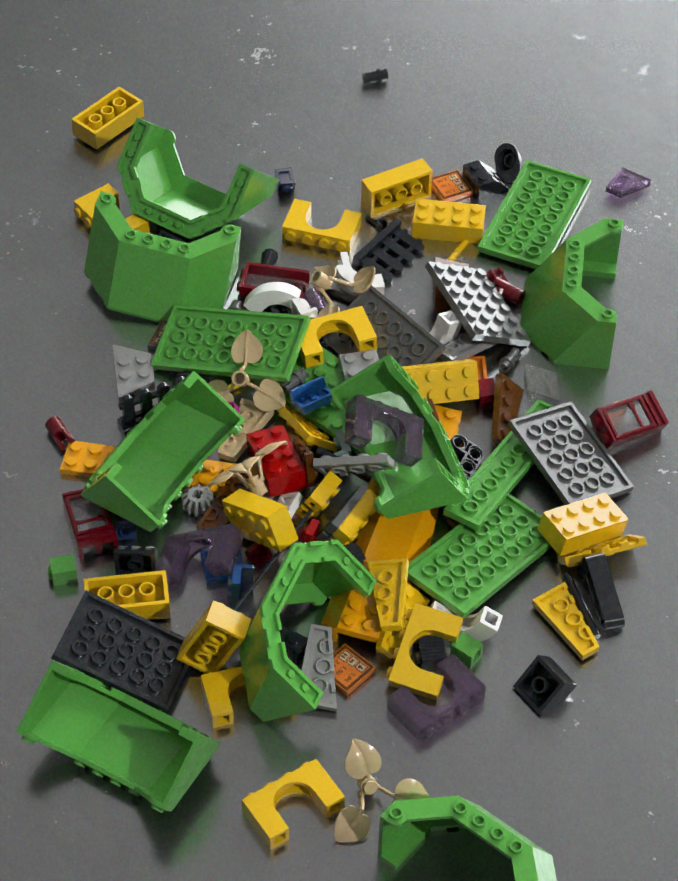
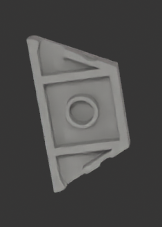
M112 345L119 402L127 394H134L135 396L142 389H149L155 386L153 366L150 365L152 362L151 353Z

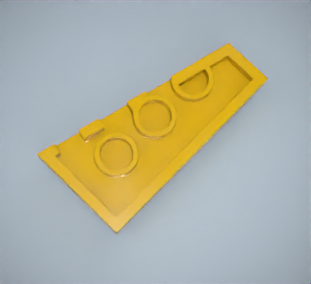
M629 534L562 556L558 555L557 557L559 564L573 567L578 565L583 556L602 552L605 556H610L617 552L645 546L647 542L645 537Z
M563 582L534 598L532 605L579 658L584 660L598 652L599 645L589 626L585 624L584 617L576 607L573 596L568 592V586Z

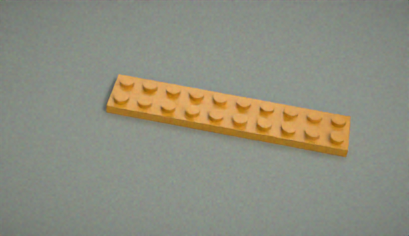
M81 441L69 442L60 467V474L90 478L116 446ZM206 459L202 463L204 468L197 475L194 473L192 476L194 480L186 488L190 489L191 485L197 487L198 484L201 487L206 485L208 487V484L214 478L236 464ZM252 466L250 469L252 475L258 474L256 466ZM227 480L212 485L208 490H212L213 496H217L224 488Z

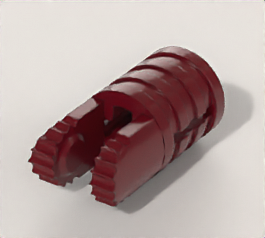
M499 277L495 279L494 282L497 285L495 288L503 298L516 305H520L523 302L526 291Z
M53 416L46 421L45 427L61 451L67 449L62 440L67 439L71 443L75 442V439L60 417Z

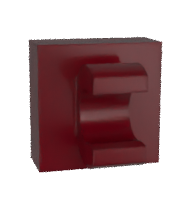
M500 266L496 270L489 269L486 272L487 278L494 285L497 277L508 281Z
M257 542L244 552L247 559L251 560L254 567L257 568L261 567L272 556L267 546Z

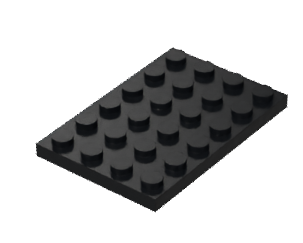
M85 590L51 657L54 661L85 673V675L109 687L120 690L166 714L189 667L188 664L176 659L185 637Z

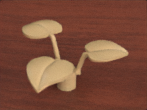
M315 266L310 281L314 284L315 290L321 292L329 303V306L324 307L317 317L340 312V308L333 306V302L325 293V290L332 286V281L354 287V291L361 294L371 286L376 268L369 266L359 270L354 276V282L349 283L335 278V266Z
M244 330L236 338L231 349L233 360L236 363L244 362L240 371L233 373L230 388L228 389L227 383L222 380H213L208 384L227 402H234V397L230 392L235 385L239 387L251 386L257 390L253 395L254 404L262 411L281 409L286 404L284 391L276 381L265 379L261 382L260 387L249 382V375L244 372L247 362L256 363L259 361L263 354V347L250 330Z
M284 440L266 445L255 453L254 457L245 460L243 463L236 464L229 470L219 474L208 484V488L210 489L212 485L224 482L230 477H238L245 484L246 488L250 489L251 493L259 496L264 495L268 490L263 482L265 478L263 476L261 459L280 445H288L287 441ZM256 462H258L260 477L258 474L252 475L250 472L251 467ZM239 473H247L249 476L247 481Z
M352 739L345 757L344 766L348 775L357 779V786L361 790L359 792L360 810L353 805H349L339 812L334 825V838L337 842H355L363 839L368 834L370 820L368 816L362 814L364 812V795H372L377 790H380L394 798L392 803L397 800L429 798L430 796L423 785L412 778L403 779L398 782L395 787V793L381 787L370 775L378 772L381 768L379 753L370 744L362 740Z

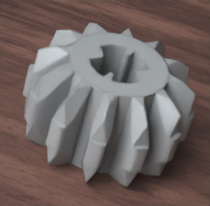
M200 484L197 487L191 485L190 489H184V494L181 496L183 511H187L188 515L194 514L196 517L198 514L204 515L209 506H212L214 503L213 492L208 490L207 485L201 487Z

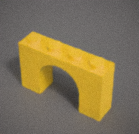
M109 183L74 200V214L88 228L92 226L95 203L101 191L114 195L116 198L115 205L119 206V193ZM137 214L125 218L132 229L150 233L149 220Z
M294 199L282 225L283 240L350 254L361 228L362 213L344 210L340 222L335 227L324 230L316 229L308 224L311 217V202Z
M363 306L310 319L311 321L299 354L305 367L310 368L324 364L323 349L319 340L328 333L340 332L350 336L358 352L377 350V336Z
M415 603L413 609L409 608L406 620L409 622L407 628L403 627L399 639L402 642L400 647L396 646L393 659L396 660L393 667L389 666L386 678L389 679V686L437 701L444 676L417 667L412 662L409 651L412 644L423 636H436L456 643L463 625V618Z
M242 666L201 675V687L213 728L234 724L233 709L229 697L236 688L245 685Z
M317 759L303 763L298 769L285 773L280 779L267 783L262 789L255 793L251 792L242 799V812L270 850L289 840V827L275 809L277 802L283 797L291 794L305 795L316 804L326 818L345 807L344 794Z

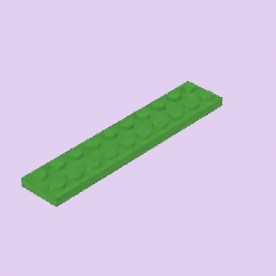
M537 399L525 415L554 406ZM512 430L468 480L470 484L467 495L468 499L463 502L447 505L444 508L443 515L479 531L532 467L534 461Z

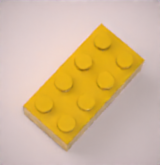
M117 87L71 119L73 135L97 150L133 125L136 118L141 119L144 117L143 101L123 88Z
M422 158L362 179L361 207L373 218L416 202V199L431 197L433 170Z
M416 199L412 237L449 242L468 240L470 244H479L483 237L486 205Z
M464 359L402 366L418 385L419 389L417 390L422 398L425 397L426 400L432 399L434 404L480 399L477 361Z
M238 489L222 500L224 513L229 518L230 528L235 535L279 552L299 539L286 505L243 489Z
M606 493L543 512L537 529L558 555L562 556L622 536L629 519Z
M166 570L84 579V590L147 620L171 618Z
M213 600L184 638L176 659L204 673L219 671L245 639L251 618L226 607L223 603Z

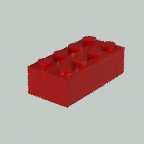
M283 425L246 434L250 457H254L255 453L268 444L284 440L288 443V445H280L261 459L263 476L265 478L263 482L270 497L308 488L306 469ZM256 462L254 466H256L259 474L258 462Z

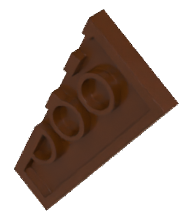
M503 373L496 374L492 441L498 445L511 431L508 423L510 420L517 418L524 389Z
M292 429L287 430L286 432L306 469L307 485L309 488L316 486L318 471L313 467V452Z
M239 473L247 481L249 478L248 474ZM238 477L227 479L224 488L217 494L212 506H209L196 526L197 530L210 541L215 539L231 524L229 518L224 513L222 500L238 489L251 492Z

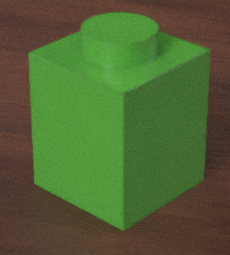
M74 554L49 558L50 566L47 567L48 579H53L54 586L78 582Z
M465 632L459 635L456 643L451 641L449 645L451 648L450 657L469 669L482 657L483 643Z

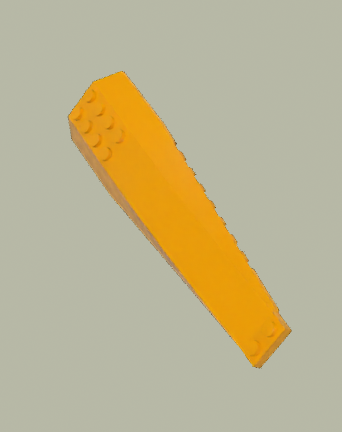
M434 405L439 420L450 440L454 435L458 434L462 411ZM439 507L387 519L382 513L379 514L377 511L372 516H369V521L364 526L355 543L362 549L366 560H363L361 564L370 572L367 561L407 558L409 563L431 545ZM407 579V583L413 586L416 590H420V587H418L413 582ZM356 589L331 596L321 625L332 627L333 642H337L339 634H344L377 644L381 626L374 590L367 597H363ZM376 649V653L383 654Z

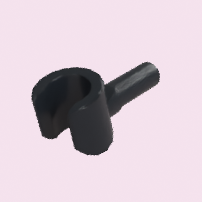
M368 215L365 218L376 225L377 231H382L383 227L387 226L385 218L375 220Z

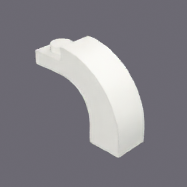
M340 252V260H337L336 278L353 283L357 272L350 265L348 253ZM375 274L371 285L384 295L385 286L382 274ZM338 283L340 288L347 294L356 298L360 295L354 291V287Z
M269 282L256 287L246 296L243 305L248 310L262 312L265 308L274 304L284 305L291 309L292 299L299 297L307 309L311 307L305 299L300 298V289L283 282Z
M452 310L438 314L434 327L429 333L446 346L450 341L455 340L462 323Z
M437 601L431 604L430 608L459 616ZM484 606L478 613L468 615L463 619L460 634L465 632L478 641L487 640L498 632L503 615Z

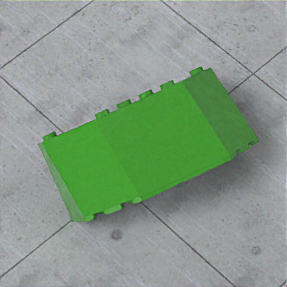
M136 118L117 164L118 172L123 180L122 185L125 194L130 202L131 212L188 239H194L247 213L271 197L279 179L239 163L227 194L184 174L175 147L176 136L172 131L140 118Z
M100 192L94 208L84 273L91 280L92 286L98 295L104 300L107 309L160 322V320L168 321L174 305L224 308L238 269L241 227L230 224L225 225L221 228V231L191 243H185L132 229L115 205L116 198L114 195Z
M604 218L566 239L525 279L524 291H526V295L523 298L520 325L527 332L531 344L541 353L544 352L548 355V359L553 364L609 369L617 314L614 310L607 309L581 287L582 276L615 279L623 229V220Z
M390 354L330 389L332 395L330 400L336 409L339 408L362 442L360 447L363 453L376 455V453L383 452L387 453L395 461L394 469L375 471L372 475L377 485L381 488L379 489L380 496L375 498L376 503H374L376 511L390 519L467 500L470 484L440 420L437 421L432 414L433 409L426 398H422L417 389L419 387Z
M195 371L163 396V399L157 405H154L144 416L145 418L127 433L87 480L81 496L149 532L156 528L161 529L168 521L166 519V512L172 507L170 504L172 500L176 501L182 495L181 489L183 487L186 488L194 480L192 478L194 473L197 475L204 468L202 463L232 434L236 436L242 430L241 424L245 421Z
M339 540L298 542L291 545L246 633L245 639L239 647L249 708L263 722L316 710L323 695V692L287 657L285 642H281L279 631L282 630L279 614L283 606L310 602L314 606H320L325 603L327 597L354 589L363 597L370 596L377 580Z
M52 660L16 730L17 733L23 735L21 739L32 745L34 742L41 743L74 758L73 763L83 768L86 765L93 768L91 772L102 778L104 775L110 777L109 782L119 787H122V785L129 787L128 792L138 797L142 795L152 803L151 808L160 813H163L164 810L172 812L221 743L214 739L212 740L210 736L202 732L200 733L198 729L113 687L109 690V686L85 675V673Z
M460 796L397 800L380 816L378 859L393 870H396L430 832L458 827V829L469 830L508 857L512 863L514 881H557L551 854L481 806Z

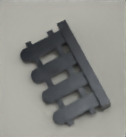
M395 218L354 255L351 267L357 271L361 267L363 269L374 266L376 268L375 274H382L383 282L391 283L393 275L390 272L401 273L404 267L401 262L411 264L414 259L412 252L422 254L425 247L421 239L416 240L408 234V230H402L400 228L402 221ZM398 242L405 245L408 249L406 250L404 247L399 245ZM389 251L390 253L395 255L397 259L393 258L387 252ZM379 261L380 263H382V264H383L384 266H386L387 268L384 269L382 266H380V265L377 264L376 262Z
M177 377L175 384L172 386L162 382L157 386V391L154 392L144 388L139 392V397L134 399L130 394L123 396L121 403L118 404V408L122 410L123 416L117 419V424L123 435L126 436L136 424H139L145 418L144 416L154 406L152 399L158 398L159 403L163 396L185 377ZM140 404V410L135 412V405Z

